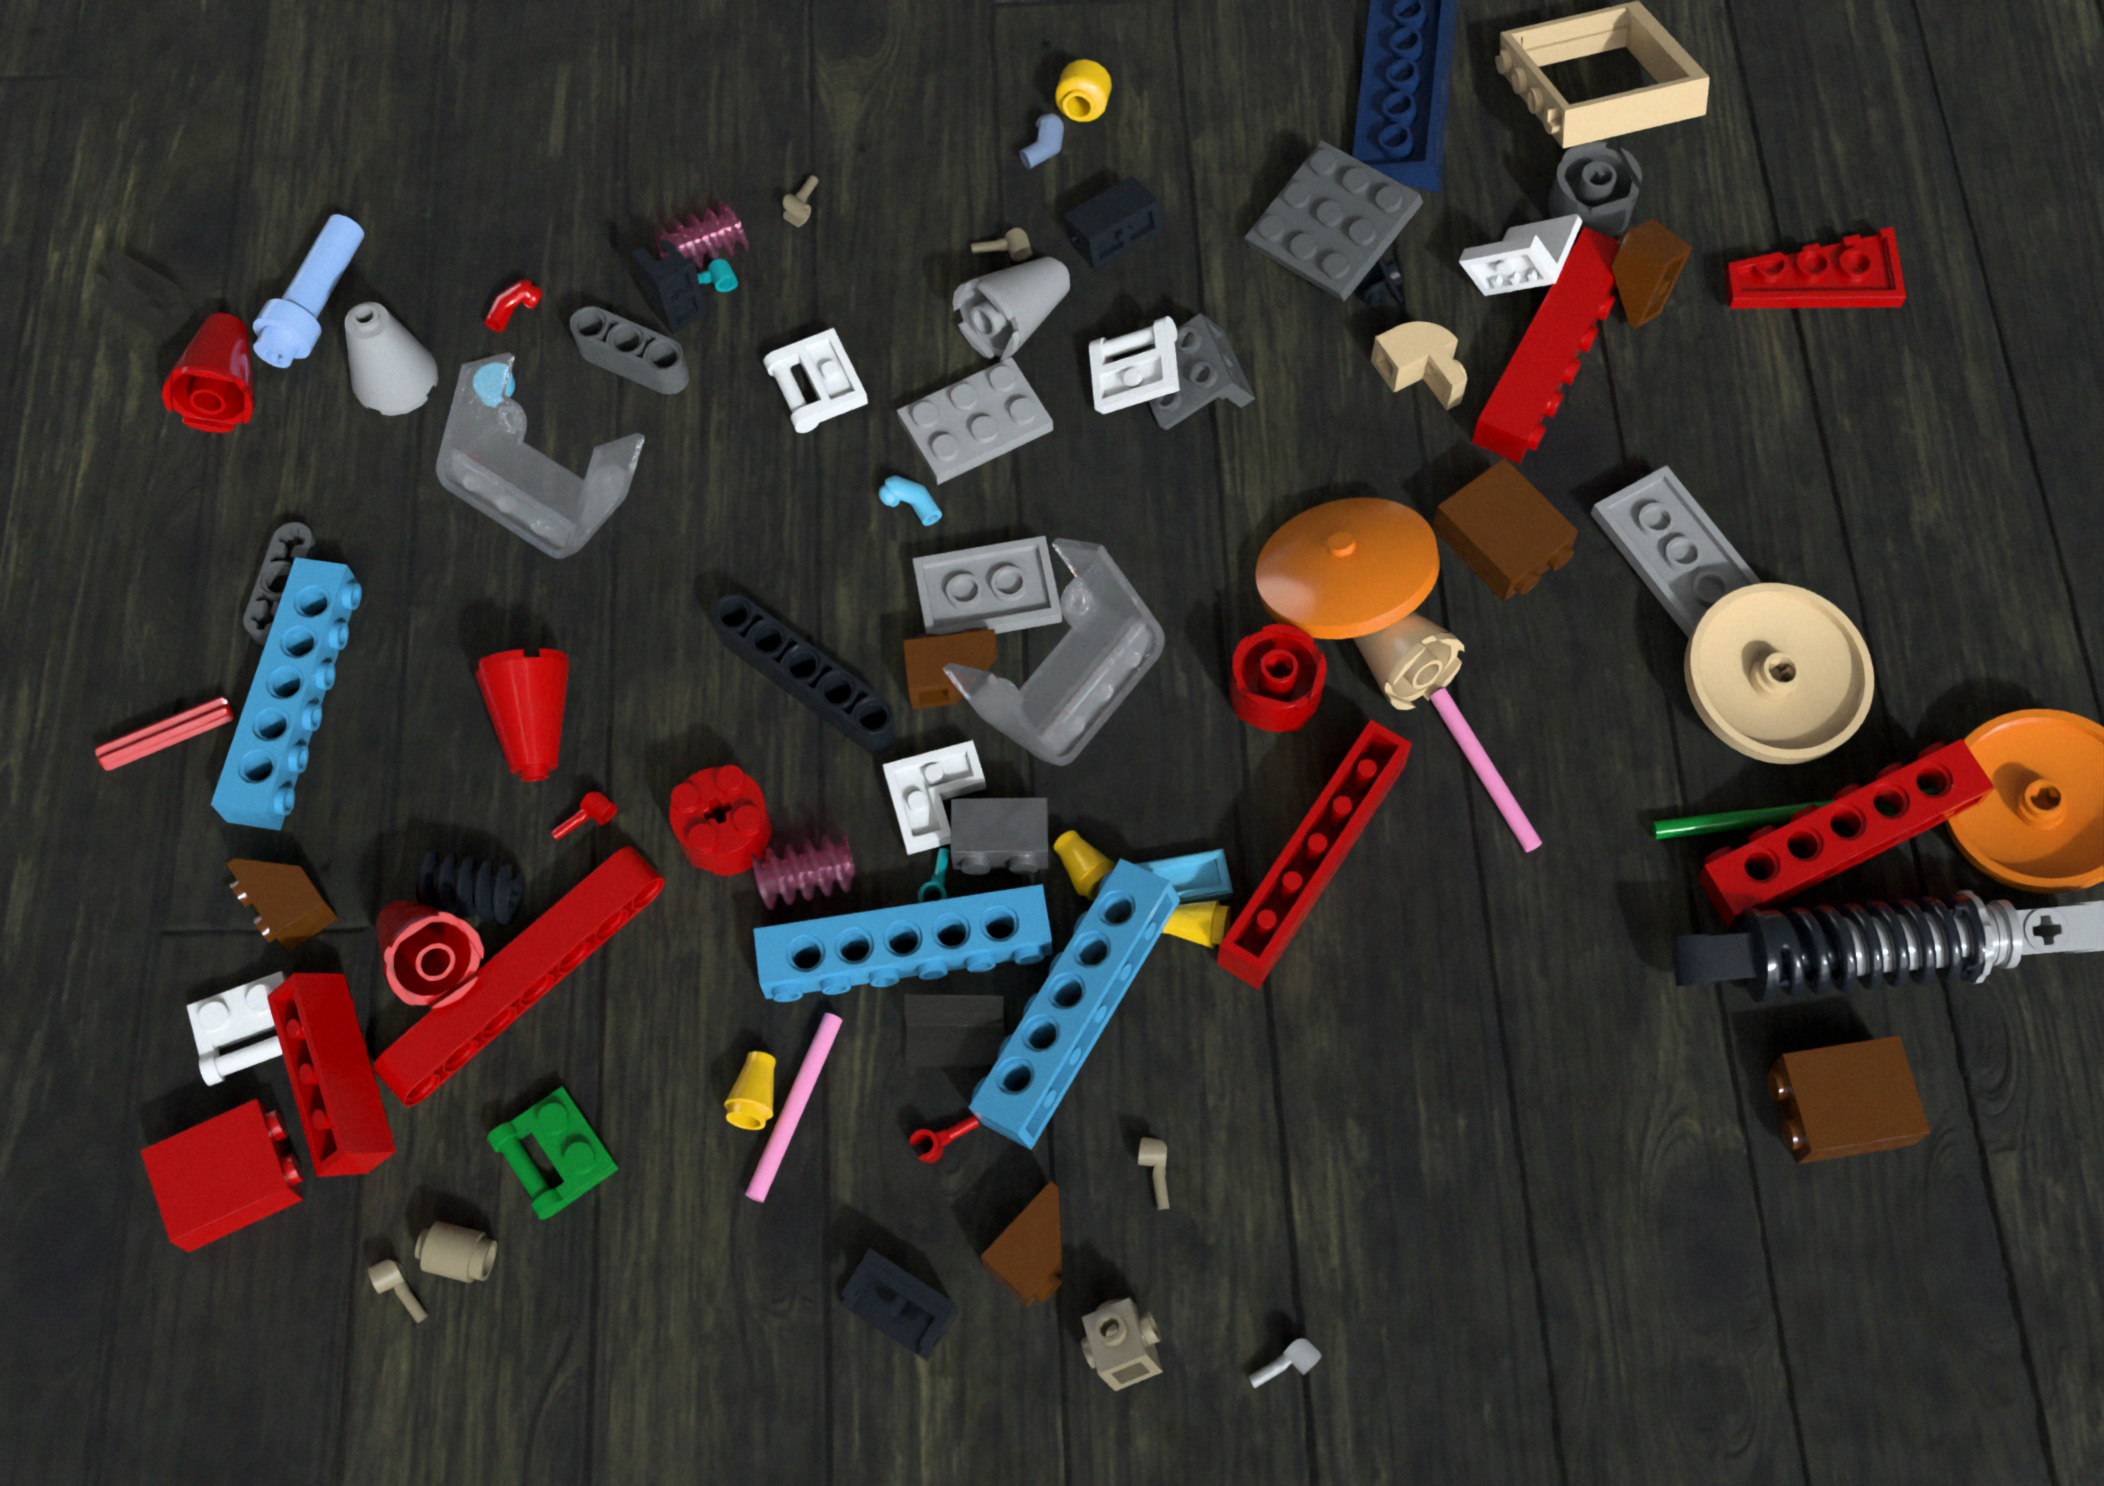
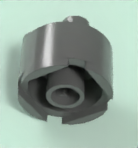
M1601 141L1576 145L1564 154L1559 163L1548 197V211L1551 219L1573 214L1579 215L1582 224L1573 243H1576L1584 227L1611 238L1627 228L1640 191L1642 171L1637 160L1621 147L1619 152L1606 148L1607 143Z

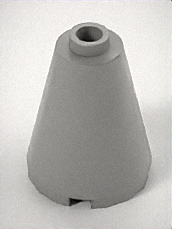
M1047 256L965 281L955 290L952 303L954 311L960 308L964 320L958 324L962 334L970 345L984 357L991 359L994 356L1001 357L1000 361L1008 359L1018 351L1069 292L1070 275L1062 262Z
M364 302L353 307L345 318V332L351 386L360 403L367 409L370 407L379 410L382 415L388 416L406 414L422 406L428 400L427 394L433 384L436 388L438 382V368L432 354L381 304Z

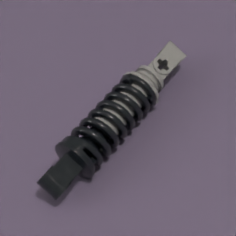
M1962 890L1956 892V894H1948L1940 900L1932 896H1922L1914 902L1905 898H1897L1888 904L1883 901L1872 900L1862 905V907L1851 902L1843 903L1836 909L1829 905H1818L1810 911L1803 907H1792L1784 914L1774 909L1758 910L1757 908H1746L1739 917L1737 934L1716 935V933L1670 937L1676 986L1722 983L1721 980L1742 979L1748 995L1755 1002L1768 1001L1776 995L1779 986H1781L1786 995L1795 997L1802 992L1804 979L1809 990L1816 995L1825 993L1831 981L1835 988L1841 992L1852 990L1857 979L1861 986L1867 990L1878 988L1883 978L1888 985L1894 988H1901L1907 983L1909 976L1914 983L1926 986L1933 981L1935 973L1939 980L1947 984L1962 981L1969 984H1979L1990 974L1992 966H1996L1999 969L2015 968L2020 962L2022 955L2052 952L2069 954L2104 951V901L2061 904L2058 907L2015 910L2013 905L2007 900H1992L1988 905H1984L1979 896H1975L1971 890ZM1826 923L1828 927H1822V924ZM2033 927H2039L2040 936H2034Z

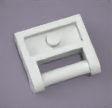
M1166 316L1154 321L1153 326L1110 340L1103 337L1090 342L1089 354L1095 410L1106 414L1180 391L1175 351L1177 329L1171 317ZM1155 343V349L1112 362L1114 356Z
M834 328L772 351L764 358L763 363L769 375L775 376L791 409V422L799 433L809 432L819 422L868 404L866 392ZM801 363L819 401L807 405L790 370L793 365Z
M282 971L187 1005L200 1057L199 1068L208 1086L225 1081V1075L282 1055L278 1036L220 1056L219 1049L276 1029L267 996L288 979Z

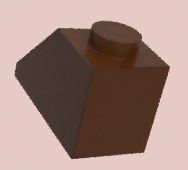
M1653 218L1637 227L1632 226L1621 235L1616 245L1619 251L1611 266L1628 323L1634 329L1661 315L1693 248Z
M1052 1181L1046 1185L981 1255L983 1268L1027 1309L1036 1299L1041 1303L1048 1300L1063 1281L1058 1276L1062 1272L1059 1187Z

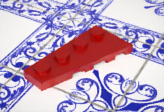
M1894 227L1880 229L1877 235L1861 238L1860 234L1844 237L1840 243L1820 247L1819 243L1803 246L1800 252L1784 255L1782 252H1776L1728 263L1724 272L1729 309L1901 307L1906 299Z

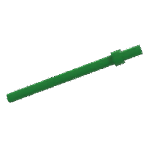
M1934 788L1921 790L1929 795H1937V791ZM1834 800L1656 820L1651 822V833L1653 839L1657 840L1760 828L1769 825H1785L1791 823L1790 817L1802 808L1816 804L1819 809L1834 802ZM1883 801L1874 802L1876 810L1882 815H1896L1890 804Z

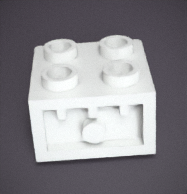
M1578 214L1511 227L1507 230L1501 242L1464 249L1459 263L1484 296L1555 284L1582 224V220Z

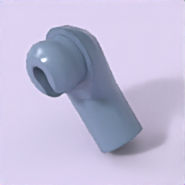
M1056 114L1041 115L1036 122V126L1039 127L1037 141L1019 151L1021 161L1026 168L1031 169L1060 152L1064 125Z

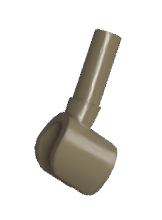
M811 175L795 196L788 194L783 199V207L786 209L783 218L796 227H801L810 216L811 207L805 202L819 182L816 176Z
M1013 228L1008 231L1004 239L971 244L973 254L1008 250L1011 259L1019 262L1025 261L1033 255L1028 236L1020 228Z
M1144 1137L1140 1141L1138 1165L1154 1167L1153 1184L1157 1210L1169 1209L1165 1179L1167 1146L1160 1139Z
M387 1259L369 1267L368 1273L377 1293L380 1294L394 1287L396 1295L417 1323L423 1321L428 1316L410 1291V1287L406 1283L405 1270L400 1263Z

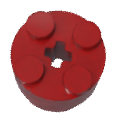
M1271 624L1262 627V631L1250 637L1247 635L1240 641L1233 656L1229 689L1234 712L1239 719L1265 731L1295 732L1304 727L1305 723L1314 715L1320 704L1327 665L1323 652L1321 654L1313 643L1314 639L1307 632L1291 625Z
M734 765L712 767L693 774L672 791L669 812L670 823L684 856L693 866L713 872L714 875L731 876L744 872L758 863L764 854L763 851L769 839H771L772 822L762 791L751 777ZM726 819L723 823L717 824V822Z

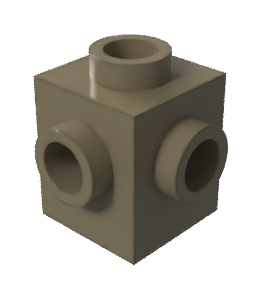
M1130 1297L1124 1300L1113 1299L1106 1301L1098 1306L1095 1312L1082 1317L1087 1334L1086 1337L1081 1339L1084 1355L1091 1368H1096L1098 1375L1114 1391L1163 1372L1154 1344L1161 1341L1155 1319L1150 1311L1143 1313Z

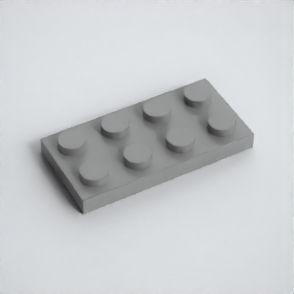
M1667 465L1594 504L1591 515L1688 638H1690L1694 627L1701 617L1723 596L1739 588L1762 583Z

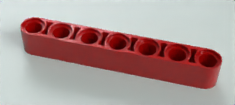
M626 846L618 850L476 972L479 976L474 986L459 1000L443 1007L434 1008L388 1047L374 1063V1072L404 1106L410 1107L420 1103L652 902L663 889L665 879L632 846Z

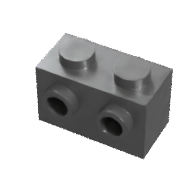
M1047 798L951 799V857L953 870H962V872L970 875H982L990 872V869H1010L1011 872L1016 874H1032L1037 872L1038 869H1048Z

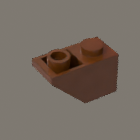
M969 628L961 631L959 634L943 636L927 633L918 635L914 639L903 640L912 710L958 704L997 659L995 629Z
M236 858L227 863V866L236 878V880L229 884L231 889L245 907L253 903L260 914L253 919V922L269 943L277 938L288 951H291L339 919L316 884L301 866Z

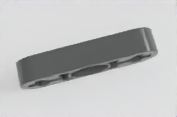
M291 522L284 524L274 533L244 614L243 623L246 630L255 642L263 646L266 644L273 623H268L264 630L261 629L259 624L260 622H268L271 615L275 618L283 592L270 591L271 583L279 576L290 574L293 565L290 563L291 559L293 562L295 557L316 560L319 546L310 529L302 523ZM298 539H301L303 542V545L295 544L297 543ZM288 545H295L292 553L288 550ZM267 602L273 604L272 609Z

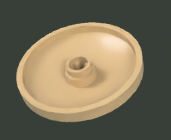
M1760 583L1734 590L1719 599L1701 617L1694 627L1686 647L1684 661L1685 681L1697 713L1708 728L1724 743L1740 753L1757 760L1776 764H1797L1816 760L1829 754L1858 730L1872 702L1874 692L1873 665L1861 634L1849 618L1835 605L1804 588L1782 583Z

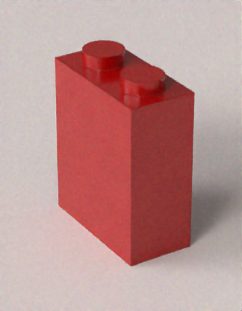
M254 1099L141 1150L142 1158L171 1243L190 1252L304 1200L298 1183L304 1181V1175L294 1154H287L282 1139L288 1137V1130L284 1119L277 1109L271 1111L258 1099Z

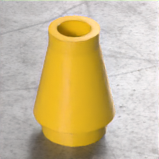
M1068 831L1056 840L1053 848L1060 856L1076 892L1081 896H1086L1091 901H1095L1103 877L1108 872H1113L1116 865L1083 840L1076 831Z
M1218 900L1178 904L1161 933L1171 934L1214 948L1216 944H1221L1230 930L1231 908L1230 906H1221Z
M750 1052L747 1054L745 1065L724 1103V1107L727 1110L726 1119L731 1124L743 1129L759 1130L765 1127L766 1120L772 1118L774 1068L776 1064V1059L773 1056L763 1052Z

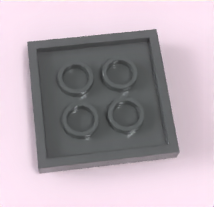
M1321 140L1244 238L1249 247L1345 302L1420 208L1423 201L1420 194Z

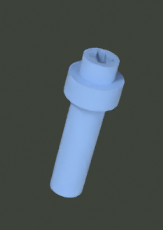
M331 215L282 298L270 299L264 304L253 323V330L258 337L253 348L256 354L265 362L276 367L287 368L294 358L302 359L309 356L321 335V327L316 319L364 238L362 228L352 219L343 215Z

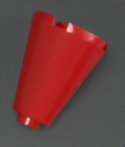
M216 313L208 316L164 381L161 395L165 407L170 413L173 408L183 416L182 422L189 427L206 432L226 433L233 431L236 424L244 421L245 425L250 421L255 401L249 334L245 323L233 315Z
M524 649L510 650L484 657L478 661L479 666H475V676L510 773L520 775L521 781L533 782L549 778V771L555 770L558 767L570 666L568 655L562 651L539 649L540 657L524 656Z
M397 900L382 909L377 918L376 929L383 972L388 986L401 1000L415 1006L414 1004L429 1005L430 1008H438L459 1000L474 986L479 976L476 972L481 958L483 960L484 948L479 934L465 919L458 915L409 900Z

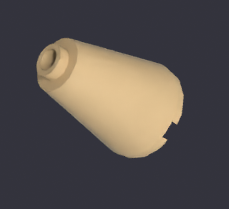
M1415 611L1387 628L1353 638L1385 698L1396 709L1409 710L1415 708L1411 701L1422 695L1427 701L1431 700L1430 696L1434 692L1445 688L1451 682L1462 664L1457 655L1459 650L1464 651V645L1458 638Z

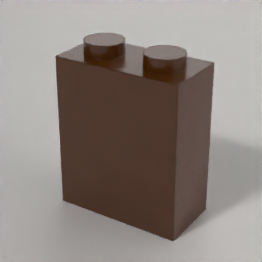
M1505 458L1438 505L1432 529L1503 602L1517 592L1520 595L1528 593L1541 579L1540 575L1548 569L1552 568L1556 571L1563 567L1574 555L1572 547L1579 532Z
M1900 1035L1785 1053L1769 1068L1770 1072L1767 1077L1769 1092L1772 1099L1780 1103L1784 1117L1781 1126L1783 1140L1786 1147L1794 1151L1797 1164L1914 1146L1931 1133Z

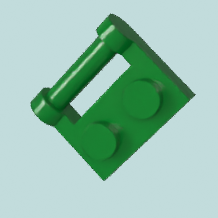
M563 1086L511 1122L499 1125L487 1136V1141L493 1150L503 1154L533 1199L531 1207L540 1220L547 1219L619 1169ZM531 1132L564 1180V1183L555 1189H550L519 1142Z

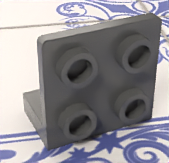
M1200 313L1177 328L1175 351L1180 391L1148 401L1159 426L1164 430H1168L1217 397L1222 400L1227 398L1241 408L1253 401L1255 397L1225 331ZM1155 344L1146 349L1145 351L1155 349Z

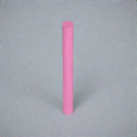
M1446 688L1434 692L1430 696L1432 703L1525 852L1536 849L1542 844V841Z
M824 1013L745 1193L747 1197L759 1202H764L842 1023V1019L831 1013Z

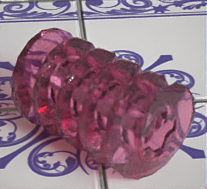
M725 202L718 203V217L710 208L702 209V223L694 214H688L686 216V229L678 220H672L670 235L662 226L655 227V244L661 260H664L668 254L663 252L660 240H667L678 249L685 259L690 257L699 269L704 268L703 254L707 253L714 261L719 259V248L723 247L732 257L735 256V242L738 241L746 251L750 250L736 212L732 211Z
M846 831L841 832L839 846L835 847L828 835L822 836L821 849L819 851H816L809 839L804 840L802 855H797L790 843L785 844L783 859L780 860L772 848H767L765 860L762 864L759 863L754 853L751 852L759 893L768 909L776 908L777 895L779 893L787 905L794 904L796 889L800 890L807 901L812 900L815 885L820 887L825 896L832 895L833 883L836 880L843 891L848 892L851 890L852 877L856 876Z

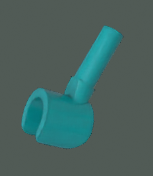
M723 259L712 261L707 271L697 274L700 284L713 282L716 290L719 292L731 291L738 285L730 264Z
M946 848L939 849L931 880L923 884L919 889L918 900L920 903H924L926 896L933 891L942 894L941 900L949 899L944 888V877L950 850Z

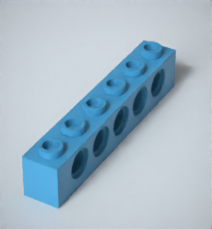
M297 557L294 559L211 802L214 809L228 823L281 830L285 815H289L294 807V787L299 773L304 772L309 759L308 745L311 735L321 724V705L326 690H330L335 681L336 670L334 665L339 650L344 649L348 641V622L352 610H356L361 601V586L346 564ZM325 608L321 613L314 615L318 610ZM312 648L307 654L300 656L304 650ZM299 688L295 694L286 697L291 690ZM285 729L279 737L272 738L277 731ZM272 770L267 778L257 781L264 772Z
M1123 859L1119 860L1113 872L1110 871L1103 877L1098 889V896L1091 908L1078 918L1074 927V935L1064 952L1057 954L1049 968V976L1041 990L1030 997L1024 1008L1023 1019L1013 1035H1009L1003 1041L998 1051L997 1062L989 1075L982 1078L973 1091L972 1102L968 1108L983 1125L1032 1150L1178 906L1180 899L1170 880ZM1127 912L1131 913L1124 922L1114 924L1115 919L1119 915ZM1106 953L1105 958L1101 962L1089 965L1090 960L1095 955ZM1081 994L1077 1003L1072 1006H1064L1065 1001L1070 996ZM1056 1035L1054 1042L1049 1047L1038 1049L1044 1038ZM1024 1077H1031L1024 1089L1013 1092L1017 1081Z
M1043 884L754 929L759 983L765 998H773L777 1002L795 1001L800 999L803 993L822 991L824 994L829 995L841 994L849 991L851 986L867 983L874 987H887L898 983L899 978L918 975L919 978L925 980L937 979L947 975L950 970L967 968L970 972H983L993 969L996 963L1015 961V963L1020 965L1034 964L1043 960L1044 956L1052 955V937ZM1000 924L1007 925L1013 929V932L1008 937L1002 939L994 938L988 934L992 927ZM949 932H959L965 936V939L956 946H947L940 942L941 938ZM903 939H910L917 943L916 947L909 953L900 954L892 950L894 945ZM861 946L869 950L868 954L859 961H850L844 958L846 953L853 947ZM816 954L820 956L819 962L812 968L803 969L796 966L799 959L804 955Z

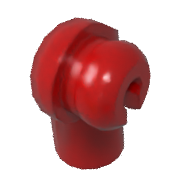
M518 280L497 295L484 321L485 325L493 331L503 332L520 302L528 308H534L538 304L543 294L541 288L531 284L532 280Z

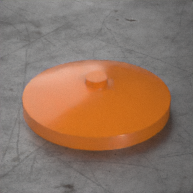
M1348 498L1331 501L1308 509L1281 526L1261 550L1256 564L1255 577L1262 604L1267 613L1278 624L1291 625L1302 629L1312 638L1346 639L1364 636L1387 628L1413 612L1426 599L1435 585L1439 573L1440 558L1433 530L1428 522L1414 510L1386 499Z
M2028 709L1998 716L1969 734L1964 739V742L1994 785V789L1983 803L1944 821L1952 841L1963 856L1988 877L2009 887L2041 894L2069 893L2104 881V727L2090 719L2065 711Z

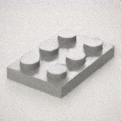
M1012 357L897 410L898 421L937 485L1053 431L1051 417Z
M1045 536L912 558L926 634L931 633L938 636L959 634L961 631L969 628L995 629V634L1062 622V611Z

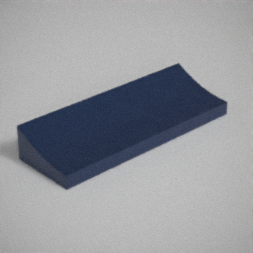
M1370 0L1352 157L1405 186L1440 193L1458 0Z

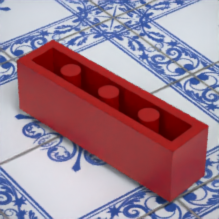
M293 973L267 996L316 1176L368 1174L394 1154L396 1149L345 975Z

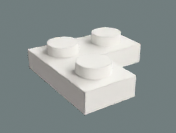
M973 740L883 764L884 774L908 855L951 843V829L943 806V800L986 789L985 778Z

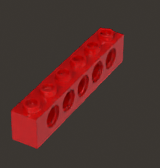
M1963 739L1948 746L1943 741H1940L1922 750L1917 755L1919 760L1905 767L1902 766L1901 762H1897L1884 768L1875 775L1876 781L1862 788L1858 783L1843 788L1832 797L1834 802L1818 809L1816 804L1806 806L1790 817L1791 823L1777 830L1773 825L1766 826L1747 838L1748 844L1734 851L1730 846L1715 851L1704 860L1706 865H1704L1698 880L1727 928L1738 924L1739 917L1746 908L1768 909L1983 803L1994 789V785ZM1925 780L1932 783L1936 787L1938 794L1929 795L1922 792L1916 781ZM1883 801L1890 804L1896 815H1882L1876 810L1874 802ZM1842 822L1848 825L1853 832V836L1841 837L1832 830L1831 823ZM1800 843L1809 850L1811 857L1806 859L1795 857L1789 851L1788 844ZM1747 864H1758L1766 870L1768 878L1765 880L1753 879L1747 874L1744 866Z

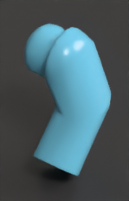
M896 475L887 478L885 485L881 486L878 491L881 501L891 507L897 506L900 500L909 503L925 526L936 523L942 516L939 507L922 484Z

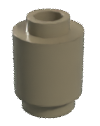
M436 1221L431 1229L425 1228L421 1232L415 1248V1258L420 1259V1267L424 1272L471 1283L474 1279L485 1281L495 1261L497 1242L487 1239L485 1232Z

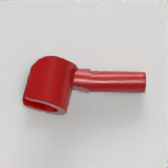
M596 791L589 792L580 804L581 809L554 828L551 834L558 841L582 823L584 824L590 817L599 825H604L614 817L617 812V806L602 793Z
M972 1115L936 1134L928 1129H921L912 1134L909 1143L912 1146H916L926 1139H932V1149L928 1153L919 1156L918 1159L925 1163H933L941 1157L943 1146L978 1127L979 1123L976 1117Z

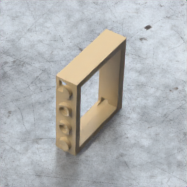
M1639 1L1500 32V55L1495 56L1499 73L1504 74L1512 84L1514 92L1520 94L1527 103L1530 112L1536 114L1544 124L1546 132L1552 134L1562 148L1706 115L1710 77ZM1626 46L1659 84L1569 105L1539 67Z

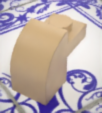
M1414 321L1401 324L1375 337L1371 362L1393 393L1424 379L1446 410L1462 402L1467 375L1462 364L1458 360H1453L1458 339L1450 331L1434 323Z

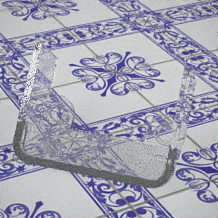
M507 352L462 364L436 463V471L441 484L448 491L553 558L562 559L579 552L625 500L645 436L635 433L594 447L586 477L583 480L523 442L527 429L525 412L516 401L505 395L515 359L513 354Z
M1056 538L1052 546L1075 576L1067 585L1061 597L1062 614L1072 628L1036 671L1018 690L1011 681L995 677L991 672L948 663L943 670L983 720L1042 761L1064 766L1071 763L1160 657L1164 648L1165 637L1163 629L1102 544Z

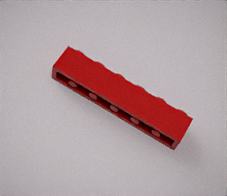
M1584 227L1567 257L1556 283L1551 286L1478 418L1472 439L1473 444L1519 464L1527 449L1536 451L1546 430V427L1542 426L1541 423L1545 416L1551 418L1555 416L1564 397V394L1559 392L1562 384L1571 385L1582 362L1577 360L1580 351L1585 353L1590 351L1599 329L1594 327L1598 319L1606 321L1616 300V297L1611 296L1614 288H1618L1611 266L1619 251L1616 248L1618 240Z
M1373 720L1369 721L1221 942L1217 965L1254 988H1260L1404 769L1411 749V742Z

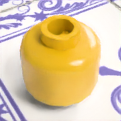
M1088 59L1069 63L1061 73L1055 93L1056 104L1061 113L1077 122H1090L1099 118L1105 111L1112 88L1110 75L1099 63Z

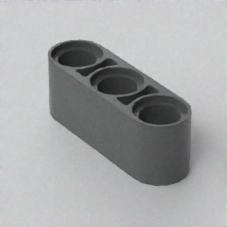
M594 306L583 307L572 315L570 328L578 351L586 361L667 395L676 394L688 385L690 377L684 353L680 344L675 340Z

